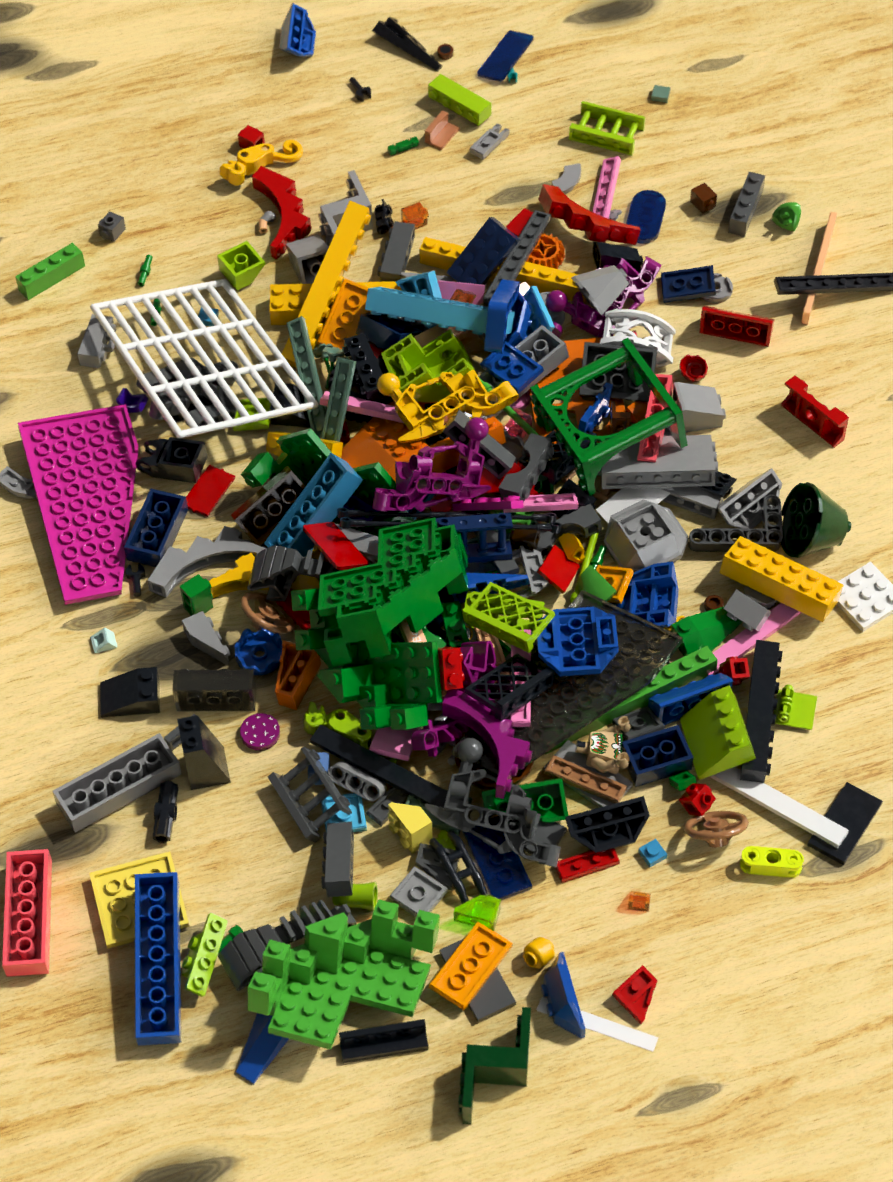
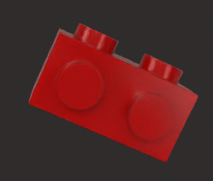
M438 648L441 690L463 688L465 676L462 671L463 654L461 648Z

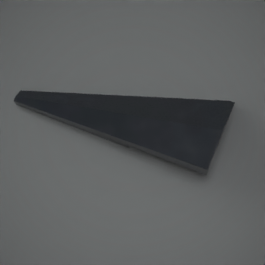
M389 17L386 22L378 21L372 30L374 33L436 71L443 67L435 60L433 55H429L426 52L427 49L413 35L406 31L404 26H400L397 23L398 20L396 18Z

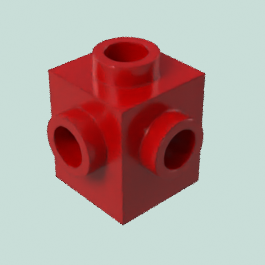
M732 656L719 664V673L731 677L733 680L732 686L741 685L742 681L750 677L747 658Z
M692 783L686 788V792L681 796L679 802L689 815L703 816L711 808L716 798L708 785Z

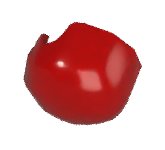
M688 354L680 361V371L686 380L697 382L704 379L707 375L708 366L706 360L699 355L691 356Z

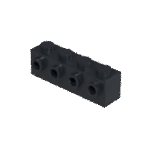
M365 333L345 338L342 352L344 357L357 361L354 380L356 384L359 383L361 397H365L366 400L373 402L388 398V396L381 394L377 388V381L382 372Z

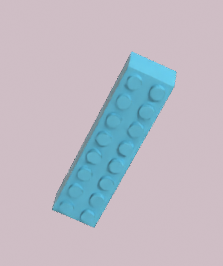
M385 287L368 288L365 310H370L371 314H388L387 317L389 318L404 317L405 321L411 322L421 320V323L426 325L438 323V327L441 328L455 327L457 331L472 330L473 334L478 335L486 333L488 307ZM510 311L508 315L506 334L512 332L515 313L513 311Z

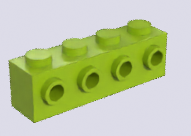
M442 74L428 84V97L478 126L492 115L491 102Z

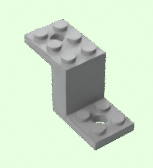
M354 170L348 172V179L346 180L349 189L347 192L348 198L320 206L321 213L318 216L322 225L319 228L321 235H325V242L328 246H330L349 201L369 208L371 220L368 225L365 224L363 230L373 229L372 206Z

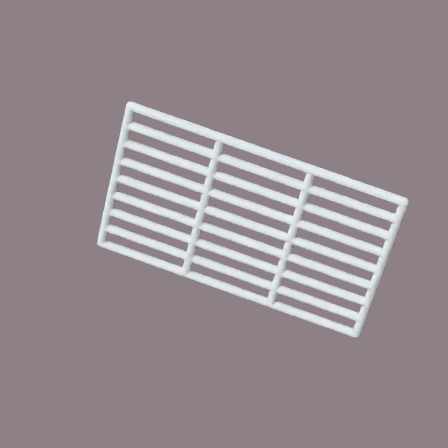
M226 279L110 300L90 306V309L175 436L179 439L311 410L319 406L316 399ZM216 287H224L247 318L246 320L238 321L216 291ZM200 290H208L231 323H221L199 293ZM191 292L215 326L205 327L182 294ZM175 295L198 329L190 331L166 297ZM150 300H160L181 330V333L173 334ZM142 302L165 336H155L133 303ZM117 306H127L149 339L141 341L138 339ZM110 309L132 341L131 343L123 344L100 310ZM252 326L277 360L268 362L243 327ZM236 329L261 364L252 365L227 330ZM220 332L244 367L236 369L211 334ZM195 337H205L228 371L219 372ZM187 339L211 374L202 376L178 340ZM168 342L172 344L194 378H184L161 344ZM144 347H155L177 381L168 383ZM128 350H138L161 385L151 386ZM274 368H284L308 403L299 404ZM266 370L292 406L282 407L260 377L258 371ZM241 375H251L275 410L266 412ZM233 377L258 414H248L224 380L225 378ZM217 381L241 415L240 418L232 419L207 382ZM200 384L225 421L215 423L191 388L192 385ZM173 389H184L208 425L198 427ZM166 391L190 429L181 430L156 393Z

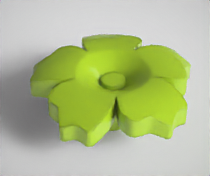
M441 830L436 840L444 848L456 850L452 841L447 836V831Z

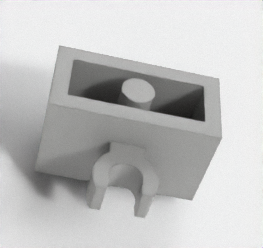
M737 589L723 608L728 611V617L734 621L740 619L744 622L742 626L751 632L753 629L760 631L772 613Z

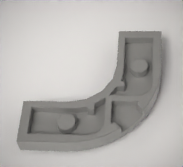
M8 466L0 472V486L8 492L22 498H37L32 479L20 476Z

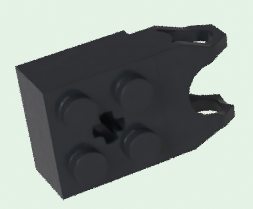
M169 437V440L156 439L146 441L144 443L145 452L152 456L136 460L135 464L137 470L154 478L197 483L208 456L205 442ZM149 446H154L156 450L150 449ZM140 464H145L150 468H144Z

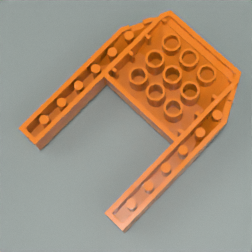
M393 401L388 403L387 405L395 406L396 402ZM416 401V402L420 405V407L423 409V411L425 410V404H427V403H436V402H418V401ZM494 416L485 419L489 426L488 434L501 445L506 443L503 424ZM373 417L342 448L341 459L347 461L352 468L379 462L396 482L395 461L409 462L412 455H418V451L428 445L423 440L399 443L398 439L410 431L404 423ZM448 437L429 447L454 445L455 442ZM456 449L434 453L432 472L442 473L457 466L460 453Z

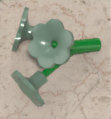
M320 344L317 348L313 349L315 358H322L325 361L328 371L325 389L329 390L328 380L330 372L333 370L334 362H336L337 356L344 355L342 349L333 347L332 344Z

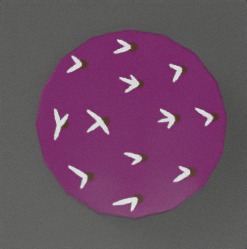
M256 713L243 721L240 727V735L243 743L250 749H269L277 743L280 737V726L271 715Z

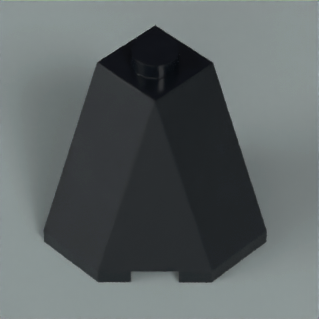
M597 241L593 242L592 255L596 269L603 268L605 265L617 266L621 258H623L637 272L640 270L643 264L642 255L639 256L638 249Z

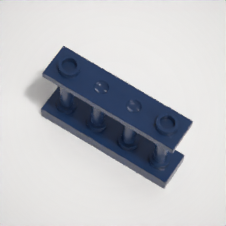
M511 513L436 518L437 528L454 524L457 533H461L468 556V563L512 560L511 543L506 541V529L513 528ZM487 530H498V542L487 543ZM479 531V543L467 544V532Z

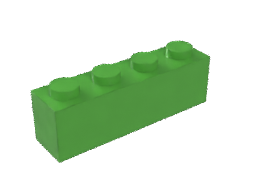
M72 242L15 276L18 290L28 300L32 299L85 267L83 252Z

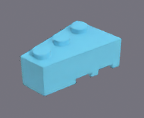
M435 270L396 281V284L401 287L402 291L442 298ZM437 323V324H432V325H426V324H424V325H425L426 327H428V328H432V327L438 325V323Z

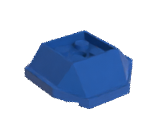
M596 607L554 609V618L537 638L539 658L550 668L554 669L559 676L600 674L619 652L615 615L607 614Z

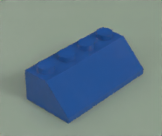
M722 673L711 674L705 679L692 681L680 688L675 687L669 692L649 698L648 707L663 725H667L680 720V717L711 692L729 685L732 689L733 680Z

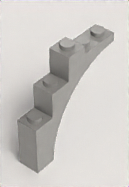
M224 526L215 542L208 538L197 536L187 553L182 549L169 547L147 580L149 590L167 597L175 586L196 571L215 564L235 562L239 557L252 553L255 557L267 547L258 546L249 540H243L242 532L238 529Z

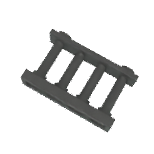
M303 747L301 750L306 756L304 760L287 774L279 775L273 772L268 776V779L305 838L316 843L321 839L317 831L322 824L340 810L348 815L352 811L349 808L350 803L348 799L340 794L319 760L321 758L314 749L310 750ZM311 764L316 773L298 788L291 790L289 787L290 781ZM321 779L326 788L304 806L300 805L299 797ZM331 795L335 804L316 820L310 821L308 817L309 812Z

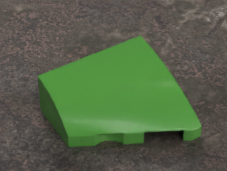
M591 565L583 571L577 580L585 607H596L602 610L603 605L617 594V591Z

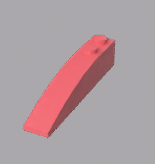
M655 374L672 397V375ZM650 391L645 418L664 409L652 391ZM665 429L640 441L637 461L656 462Z

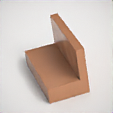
M442 110L425 130V143L440 150L459 131V127L448 123L447 112Z

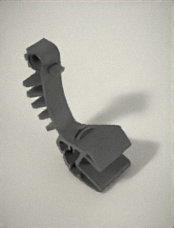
M275 545L260 551L255 556L247 589L253 591L269 588L267 600L285 602L292 583L295 582L298 575H307L320 579V575L343 570H337L331 563L324 562V554L322 552L318 560L312 558L311 550H308L306 557H302L296 549Z
M319 900L317 905L315 902L310 903L309 910L305 905L301 906L300 917L295 910L291 911L289 922L284 916L279 917L280 925L277 927L267 924L257 927V929L239 933L221 950L218 958L237 991H240L250 984L255 971L262 973V957L269 940L289 944L305 938V926L342 912L348 917L347 928L355 925L357 922L347 904L334 906L330 911L323 900Z

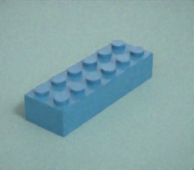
M330 453L266 539L265 545L268 548L276 545L296 549L302 557H306L308 550H311L315 544L303 531V526L332 522L337 516V509L342 508L348 502V499L359 487L363 479L347 461Z

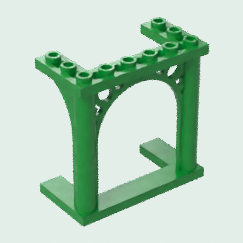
M629 338L622 340L623 347L542 388H539L537 384L530 387L532 393L530 399L534 404L533 410L537 416L535 419L540 428L543 427L546 433L555 430L557 440L560 444L563 443L565 445L564 449L567 455H572L574 458L573 462L577 468L575 470L576 474L580 479L578 481L582 491L586 490L589 496L596 493L595 479L606 462L617 453L670 426L672 437L682 449L688 445L682 411ZM625 363L628 376L636 387L643 384V378L664 407L663 410L618 433L605 436L590 435L578 430L570 422L567 415L569 400L578 388ZM554 400H561L563 402L560 406L552 405ZM576 435H578V436L580 437V438L577 440V442H576V437H575ZM584 440H590V445L587 448L582 449L580 447Z

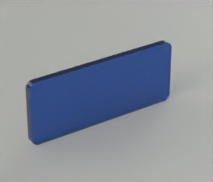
M512 30L508 31L478 70L477 75L499 82L503 81L533 42V35Z

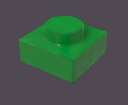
M688 771L669 777L670 785L679 791H685L689 785L697 783L696 777Z

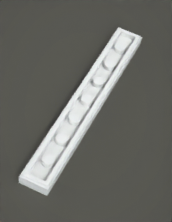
M736 767L709 776L812 835L819 837L837 849L848 834V829L767 784L740 780L741 770Z

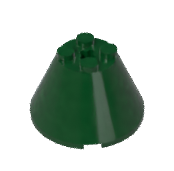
M812 483L797 484L790 491L781 511L782 516H784L781 546L790 557L799 558L833 546H840L846 533L851 530V522L848 521L846 510Z

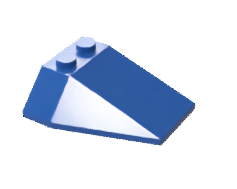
M673 561L653 564L634 572L622 603L606 602L602 610L607 614L615 615L616 624L646 629L671 626L676 622L679 592Z

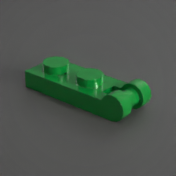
M459 601L441 603L443 608L441 616L448 647H461V644L469 642L460 603Z

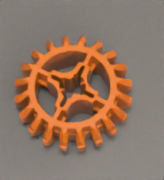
M544 233L539 238L526 262L558 269L559 266H562L565 258V248L562 241H559L558 237H553L552 234L546 235Z

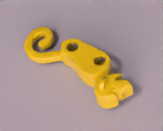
M287 140L283 143V152L285 154L274 152V146L268 143L242 149L237 153V162L229 160L228 164L225 163L220 166V176L225 180H229V183L232 185H241L245 181V175L254 174L261 166L265 167L266 165L273 164L274 160L285 163L298 161L302 157L303 148L297 141ZM267 147V151L262 150V148ZM292 148L297 151L295 154H292Z

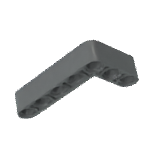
M768 495L764 499L762 507L763 529H693L689 536V548L695 552H727L735 543L731 539H738L741 536L749 540L754 538L758 540V542L754 543L776 552L779 550L783 538L780 498L776 495ZM768 505H773L775 508H770ZM768 522H774L776 525H771ZM698 538V539H700L701 541H700V542H696V541H694L693 539ZM712 539H719L720 542H715ZM769 539H775L777 542H771Z

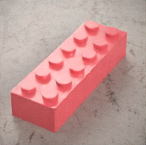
M48 849L7 852L2 966L6 977L49 974L52 859Z

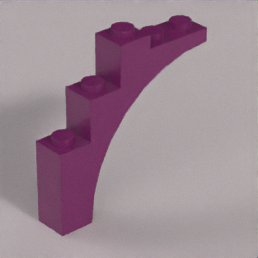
M456 689L448 690L443 700L442 715L470 727L488 744L496 758L499 770L495 797L504 799L506 791L510 792L512 776H516L518 769L524 770L526 762L530 763L532 751H530V742L514 738L515 730L512 729V720L503 719L500 721L495 718V711L465 692Z

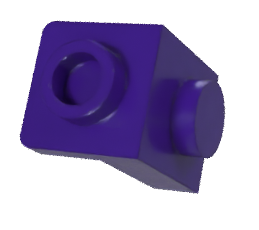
M123 388L116 402L118 405L126 404L128 413L142 412L149 398L146 394L131 395L127 388Z

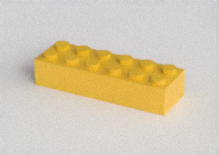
M741 536L724 555L719 572L821 622H824L838 603L844 586L836 580L830 579L817 571H813L800 563L794 562Z

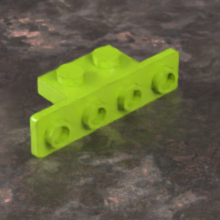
M213 913L208 914L203 932L190 939L188 955L182 962L183 970L181 975L188 978L185 989L201 997L206 994L228 923L226 919Z

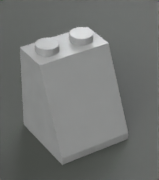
M319 234L286 244L289 260L301 284H313L329 248Z
M674 382L672 399L683 413L685 432L723 426V419H726L725 409L721 408L720 394L716 393L715 387Z

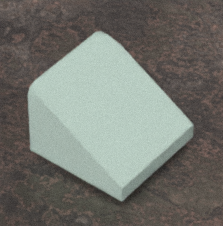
M103 628L90 637L94 653L117 648L114 632L107 628Z

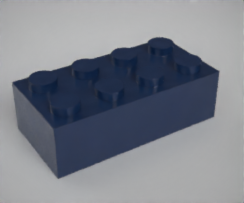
M489 217L446 273L457 282L485 285L521 239L496 218Z
M150 489L124 546L128 561L153 567L158 565L168 548L173 546L188 512L185 496Z

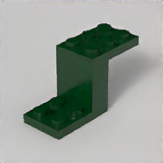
M522 1007V1015H517L516 1047L467 1044L466 1052H462L458 1116H462L463 1124L472 1123L474 1083L527 1086L531 1008Z

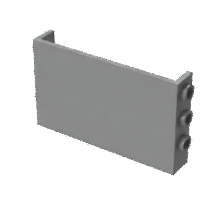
M686 435L688 445L681 449L672 436H663L656 462L637 461L640 442L617 453L601 468L598 476H601L602 489L715 486V472H718L715 442H712L711 435Z

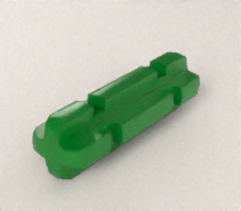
M412 137L410 140L406 139L395 143V146L394 144L387 147L388 153L394 155L397 152L400 153L411 149V147H417L419 140L417 137Z

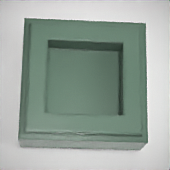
M654 85L651 100L667 103L671 87Z

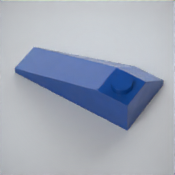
M466 573L468 577V591L482 592L490 582L507 590L530 584L528 575ZM491 590L489 594H497L499 592ZM468 591L451 595L454 601H459L461 604L466 601Z
M259 1013L255 1017L236 1070L238 1075L253 1085L289 1040L288 1038L268 1033V1027L273 1016Z

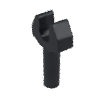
M351 77L349 82L357 90L355 98L364 102L363 95L365 94L371 99V88L362 87L354 77Z
M140 563L138 564L139 570L137 572H132L131 565H128L126 568L127 579H132L135 597L141 596L140 579L146 576L145 569Z

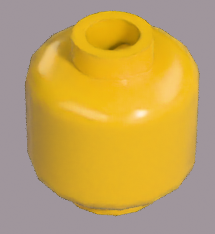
M537 937L525 946L523 952L526 964L537 969L543 968L555 956L554 945L550 940L543 937Z

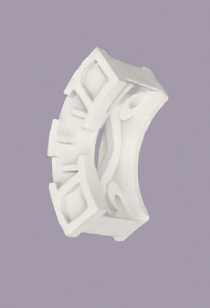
M614 309L605 312L606 319L603 338L600 340L601 344L622 346V340L629 338L634 347L657 349L655 365L657 368L673 363L671 348L673 335L676 334V330L668 322L658 316L639 310ZM635 326H642L651 336L644 339L637 338L635 333L629 329Z

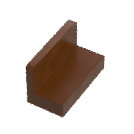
M611 402L610 435L630 427L631 412H616L615 402Z

